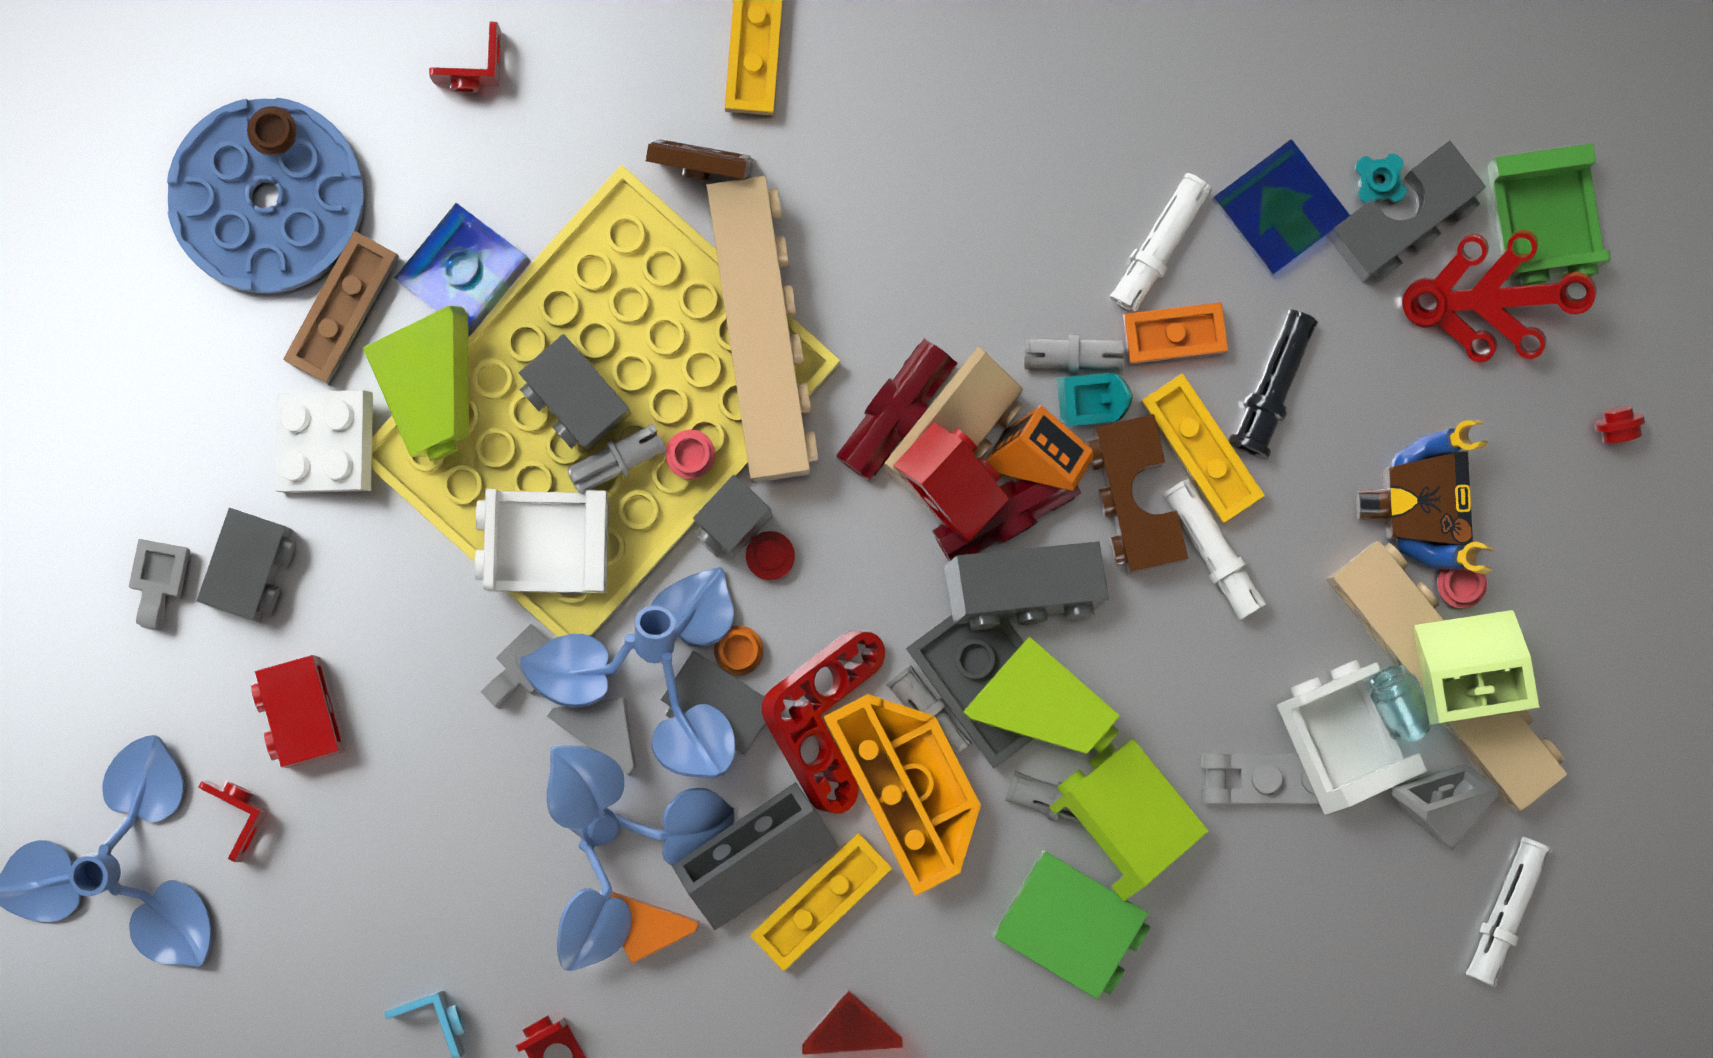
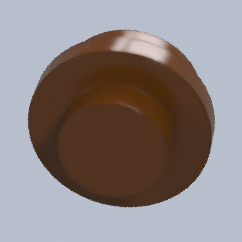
M276 106L261 108L249 120L247 127L248 139L251 145L264 155H282L292 148L297 139L296 122L291 114L283 108Z

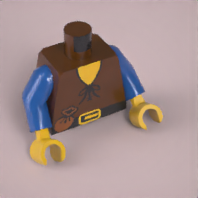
M1480 420L1463 421L1458 424L1456 429L1450 428L1421 436L1395 454L1392 467L1383 471V489L1357 490L1356 512L1358 519H1385L1386 539L1396 541L1400 552L1428 568L1461 570L1466 567L1470 571L1483 575L1490 573L1492 568L1477 566L1476 556L1480 551H1494V549L1489 545L1473 542L1468 451H1460L1461 448L1475 450L1486 447L1488 441L1472 443L1468 437L1472 426L1484 423Z

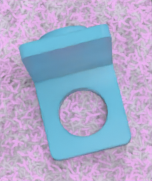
M444 991L384 1012L386 1019L433 1003L452 1058H459L465 1054L459 1035L466 1033L464 1022L457 1005L449 1007Z

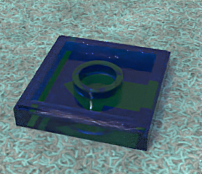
M1292 139L1212 199L1271 277L1328 235L1334 227L1350 216Z
M455 203L394 278L435 311L448 305L464 307L468 315V337H470L530 264L531 260L458 203Z

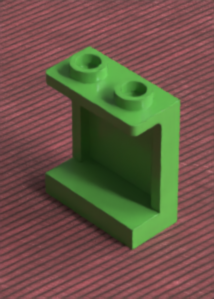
M1593 143L1495 157L1487 165L1501 255L1507 250V243L1510 237L1519 230L1531 231L1535 234L1539 243L1535 256L1529 261L1522 262L1507 280L1520 278L1521 285L1542 284L1550 281L1549 274L1561 272H1582L1591 277L1599 274L1598 267H1602L1611 260L1610 251H1604L1590 169L1596 163ZM1518 238L1514 241V248L1518 253L1527 254L1531 252L1532 246L1529 240Z
M1042 851L992 936L1098 1000L1103 991L1111 995L1123 976L1125 969L1119 966V963L1127 949L1129 948L1136 952L1145 939L1150 926L1144 923L1149 913L1128 900L1123 902L1115 892L1050 853Z

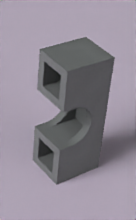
M1450 140L1412 168L1404 177L1417 197L1418 208L1414 217L1407 220L1391 219L1371 199L1334 227L1327 235L1328 239L1362 282L1373 274L1379 281L1403 264L1398 257L1399 254L1411 245L1419 252L1442 234L1436 226L1451 215L1458 222L1480 205L1475 197L1486 186Z

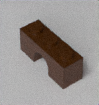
M1154 414L1096 427L1093 431L1095 440L1088 441L1087 445L1094 453V458L1091 462L1093 470L1102 469L1106 488L1099 489L1098 492L1104 517H1113L1117 536L1110 537L1116 566L1125 565L1126 574L1130 575L1185 562L1189 558L1177 510L1163 514L1148 513L1136 504L1132 494V484L1136 475L1145 470L1162 467L1165 463Z

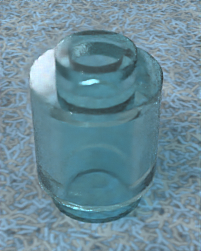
M1400 665L1388 667L1377 673L1370 682L1372 689L1370 697L1390 737L1394 740L1413 742L1427 735L1432 724L1429 725L1425 695L1417 677L1413 673H1409L1406 667Z

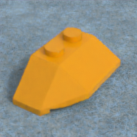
M870 694L824 716L914 895L917 896L959 874L981 804L936 717Z

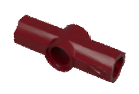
M925 338L917 345L893 380L889 378L864 411L866 416L836 455V458L868 482L876 476L898 443L906 437L929 408L927 406L958 365L945 351Z
M1024 479L1017 482L1011 480L1000 486L1009 500L970 542L943 524L932 530V533L949 562L957 555L977 554L997 542L1001 545L1036 525L1038 523L1037 519L1074 500L1075 497L1081 494L1078 485L1074 491Z

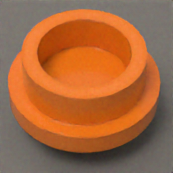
M732 626L726 637L715 643L714 656L718 665L727 673L745 675L755 670L760 664L763 657V644L758 634L752 629L745 626Z

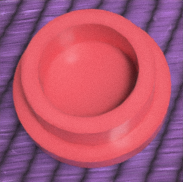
M683 430L675 434L666 448V461L669 468L674 474L684 479H698L706 475L711 470L715 461V448L712 441L707 435L697 430Z
M1466 567L1461 570L1441 569L1437 578V590L1441 599L1449 606L1466 609L1482 600L1487 590V579L1485 574L1470 571Z

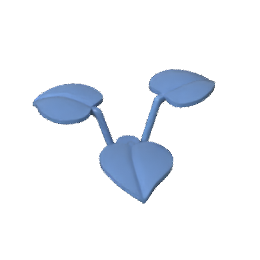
M721 567L690 575L661 591L655 597L651 606L642 609L636 615L635 633L625 636L624 645L610 664H608V652L605 646L597 639L585 634H568L557 637L533 653L520 657L521 670L528 682L538 693L556 704L573 708L589 706L602 700L608 691V682L605 675L615 674L632 649H635L636 653L646 662H661L663 664L671 709L675 718L662 721L654 730L652 749L657 761L673 773L698 778H717L718 776H723L731 767L735 754V738L730 722L723 713L708 704L696 705L684 714L680 705L672 666V653L675 647V640L678 637L689 646L705 647L725 638L732 628L734 619L733 605L727 589L725 573Z
M149 735L131 742L117 754L108 766L102 783L104 802L113 811L129 813L126 820L104 844L99 846V850L78 858L73 863L68 851L52 841L37 840L23 845L9 858L0 873V906L19 917L46 923L56 922L70 916L79 907L81 895L95 896L108 890L114 896L120 894L138 898L144 901L145 904L134 910L129 923L130 937L137 950L146 958L161 964L199 967L207 958L212 938L210 915L200 894L186 883L176 880L162 883L153 896L145 890L123 886L118 882L121 875L120 864L111 854L115 845L135 824L137 816L148 822H159L176 812L182 802L185 786L181 769L160 737Z
M562 745L550 748L551 765L547 786V808L549 814L557 824L570 829L582 838L579 848L586 853L601 886L600 893L591 888L579 890L564 908L557 936L558 960L564 970L575 971L609 958L622 947L630 932L631 912L629 906L620 898H610L612 887L594 847L606 845L613 841L617 835L618 828L622 827L655 840H665L662 856L672 866L733 825L734 808L722 797L706 788L687 789L677 794L665 809L663 815L665 830H655L625 819L619 814H614V812L607 808L616 803L624 791V774L620 765L614 759L598 750L583 746Z

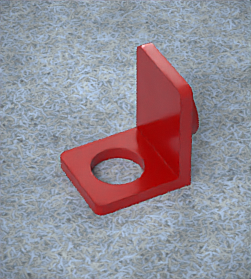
M489 22L487 69L430 67L429 77L434 84L450 85L451 91L460 93L479 92L480 86H499L501 29L498 22Z
M201 781L198 788L250 814L228 857L234 863L242 862L268 811L250 802L254 794L241 786L227 781L222 788L210 781Z
M549 1016L542 1018L524 1028L522 1031L526 1039L515 1045L518 1052L525 1050L529 1058H543L545 1050L550 1045L556 1043L567 1046L572 1053V1058H586L565 1018L555 1023H552Z

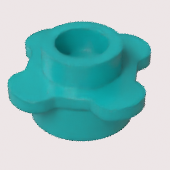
M1389 154L1385 159L1375 160L1364 156L1357 161L1355 171L1360 175L1358 198L1361 202L1366 204L1371 199L1374 202L1390 199L1392 202H1399L1405 197L1407 189L1401 183L1400 173L1404 162L1400 156ZM1383 175L1385 182L1382 184L1378 183L1376 177Z

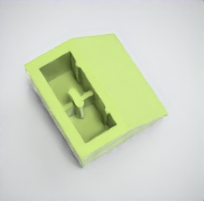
M1514 610L1413 626L1429 725L1539 708L1531 656Z

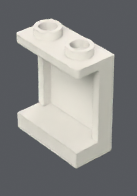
M486 489L485 500H478L476 505L477 530L485 531L484 550H476L475 579L483 580V589L488 592L607 594L609 494L606 491L586 490V493L511 492Z
M1357 659L1330 671L1333 678L1332 681L1323 685L1319 677L1305 681L1291 688L1294 695L1293 698L1277 704L1324 815L1348 808L1427 771L1420 753L1403 757L1369 678L1371 675L1381 671L1378 662L1361 668Z

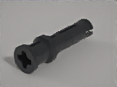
M1289 309L1284 326L1256 393H1250L1245 398L1243 405L1247 409L1236 434H1231L1228 439L1231 446L1257 458H1269L1271 450L1268 448L1278 421H1284L1287 415L1286 406L1283 405L1300 366L1308 342L1318 324V320H1315L1314 317L1298 310Z

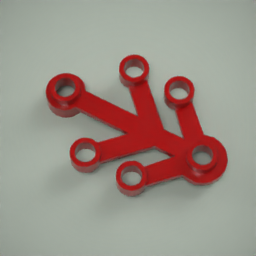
M1519 230L1510 237L1507 243V250L1473 289L1452 290L1470 266L1482 263L1489 251L1488 242L1483 236L1469 234L1461 240L1457 248V254L1435 279H1418L1406 289L1403 295L1402 306L1406 317L1412 323L1421 327L1440 326L1466 348L1467 355L1475 362H1486L1492 358L1497 349L1496 338L1488 331H1475L1454 311L1474 310L1515 344L1516 351L1521 357L1534 359L1539 357L1546 347L1547 340L1545 334L1539 328L1526 327L1504 308L1557 304L1561 310L1568 314H1582L1593 305L1597 295V288L1593 279L1582 272L1568 273L1561 278L1559 283L1501 287L1522 262L1531 260L1538 250L1539 243L1535 234L1528 230ZM1518 238L1529 240L1532 246L1531 252L1527 254L1518 253L1514 248V241ZM1468 242L1478 243L1482 249L1481 256L1477 258L1469 257L1464 251V245ZM1572 283L1582 284L1586 289V295L1581 299H1574L1568 294V286ZM1423 294L1433 295L1437 301L1436 307L1431 310L1423 308L1419 302L1420 296ZM1527 335H1533L1539 340L1540 347L1537 350L1529 351L1523 347L1522 338ZM1479 338L1485 339L1490 345V351L1486 354L1477 353L1473 349V341Z

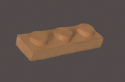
M354 231L283 360L329 385L399 255Z

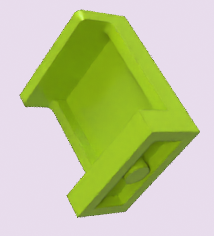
M1133 738L1118 750L1110 743L1101 753L1091 758L1088 762L1094 770L1086 776L1080 769L1077 770L1057 787L1062 796L1049 806L1054 814H1057L1064 807H1068L1120 870L1123 876L1111 887L1123 902L1147 886L1209 832Z

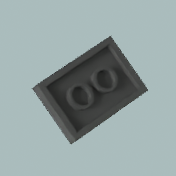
M951 615L909 645L906 650L994 769L1033 739L969 720L962 712L1024 641L1008 619L1000 620V625L994 628L971 630L970 623L954 625Z

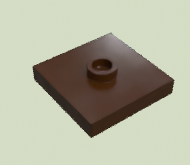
M659 139L648 144L646 162L684 168L682 176L712 181L713 174L745 179L751 175L753 158H751V155Z

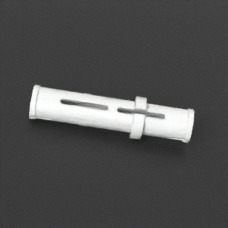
M1190 173L1184 175L1177 191L1165 207L1140 250L1135 249L1129 258L1132 263L1110 296V299L1117 302L1118 306L1131 313L1138 312L1145 296L1157 278L1162 279L1168 270L1165 265L1172 252L1192 223L1202 203H1204L1212 191V187L1207 184L1205 185L1206 182Z
M1187 478L1164 492V498H1166L1174 511L1177 510L1180 523L1210 570L1209 579L1213 584L1218 583L1222 592L1231 603L1239 621L1267 605L1244 568L1247 565L1242 556L1237 557L1232 547H1230L1209 509L1200 498L1191 479Z
M1525 837L1521 838V844L1507 878L1503 883L1502 890L1488 923L1482 922L1479 932L1483 936L1470 967L1465 975L1492 987L1497 985L1496 981L1511 946L1516 947L1520 938L1516 936V933L1533 896L1547 858L1552 852L1550 847Z

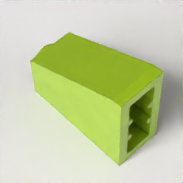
M448 305L363 347V351L410 457L428 456L431 462L457 451L455 443L469 436L468 315L464 307Z
M1030 636L962 712L969 720L1084 755L1088 754L1092 748L1101 753L1119 733V730L1113 724L1120 715Z

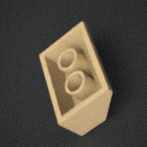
M978 346L884 463V473L924 504L893 465L933 422L950 433L955 428L964 432L978 447L973 454L977 459L979 457L983 458L993 445V443L986 439L998 423L1006 428L1024 406L1017 401L1023 388Z

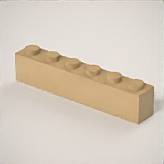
M766 176L706 184L751 482L809 475V462L818 461L814 431L804 433L801 413L811 412L807 382L797 384L794 364L804 363L800 335H789L787 316L796 315L792 285L782 286L779 267L789 266L785 236L775 238L772 219L782 217L778 189H767Z
M1378 540L1330 576L1327 581L1426 704L1413 626L1444 621L1435 610L1439 606V602L1424 583L1420 582L1415 585L1405 573L1404 569L1408 567V563L1402 554L1391 543L1384 547L1380 540ZM1527 710L1443 722L1442 725L1482 775L1500 788L1499 796L1512 812L1523 811L1567 775L1560 765L1565 759L1558 748L1547 737L1540 740L1528 726L1533 722V719Z

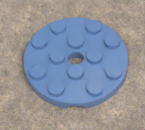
M276 97V99L248 100L246 98L231 102L212 111L202 118L184 137L175 152L167 176V214L173 233L181 248L210 277L231 288L245 292L281 293L300 288L317 280L334 267L353 232H358L362 220L365 195L364 182L357 157L350 144L332 122L322 114L306 105L289 99ZM268 106L285 109L291 114L297 125L298 133L294 145L286 153L278 156H267L258 152L251 145L247 135L250 118L255 112ZM261 183H273L278 188L276 205L268 208L255 206L252 199L255 188Z

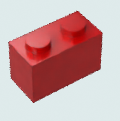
M933 422L893 466L941 524L970 542L1009 498L997 484L1001 478L1000 474L984 459L980 457L977 459L973 454L978 449L976 444L958 428H955L950 433Z
M310 655L255 671L258 683L251 684V691L257 711L259 713L265 711L270 731L264 732V740L272 761L278 759L280 767L290 768L345 752L320 657Z

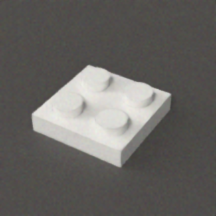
M355 390L277 394L275 492L371 491L373 392Z

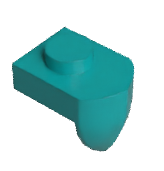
M1103 373L1057 378L1060 420L1066 427L1117 422L1126 415L1133 399L1131 389L1126 381L1117 374Z

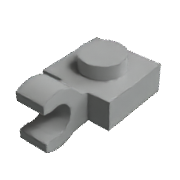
M138 539L128 586L133 590L143 591L137 612L136 624L145 628L161 630L165 614V597H181L190 549Z
M532 624L496 657L506 669L481 691L496 708L520 684L531 694L535 691L521 670L520 657L533 653L549 641Z

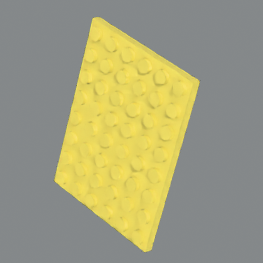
M622 164L469 330V436L455 443L458 450L432 462L428 456L410 457L393 416L372 436L371 469L474 562L476 550H484L485 530H477L476 505L478 500H485L486 489L511 492L579 493L569 477V467L608 447L606 442L611 440L615 444L648 427L651 423L655 426L657 435H660L666 448L671 438L683 430H697L710 438L715 448V461L711 470L698 479H684L674 474L667 464L665 452L629 469V476L624 478L620 474L591 489L606 491L609 494L607 594L508 592L556 637L568 634L593 636L694 525L693 517L733 474L737 477L748 465L716 248ZM789 315L787 316L789 335H800L804 361L801 364H794L797 384L807 382L810 397L840 364V359ZM562 334L571 341L632 413L588 452L579 443L571 449L552 428L559 420L551 410L545 406L539 412L519 390L526 382L518 372Z

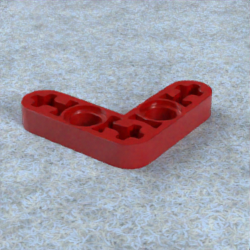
M849 631L844 633L770 689L762 702L761 713L767 727L810 803L816 809L823 812L842 814L851 809L858 796L857 782L820 715L882 667L885 659V647L879 636L872 632ZM857 644H862L866 647L861 653L863 662L850 661L859 653ZM838 660L848 661V663L843 666ZM827 667L831 671L833 683L830 690L822 695L816 690L815 677L821 668ZM804 696L809 701H803L799 699ZM783 700H798L788 709L791 717H781L780 713L785 710ZM813 736L818 742L819 753L813 762L807 764L802 759L801 746L806 738ZM822 772L824 777L817 776L814 774ZM828 781L839 784L834 790L835 800L827 799V795L831 792V786Z

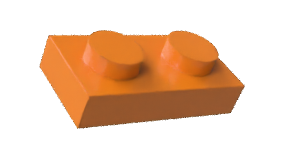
M1222 302L1126 313L1123 315L1129 365L1222 354L1228 351Z

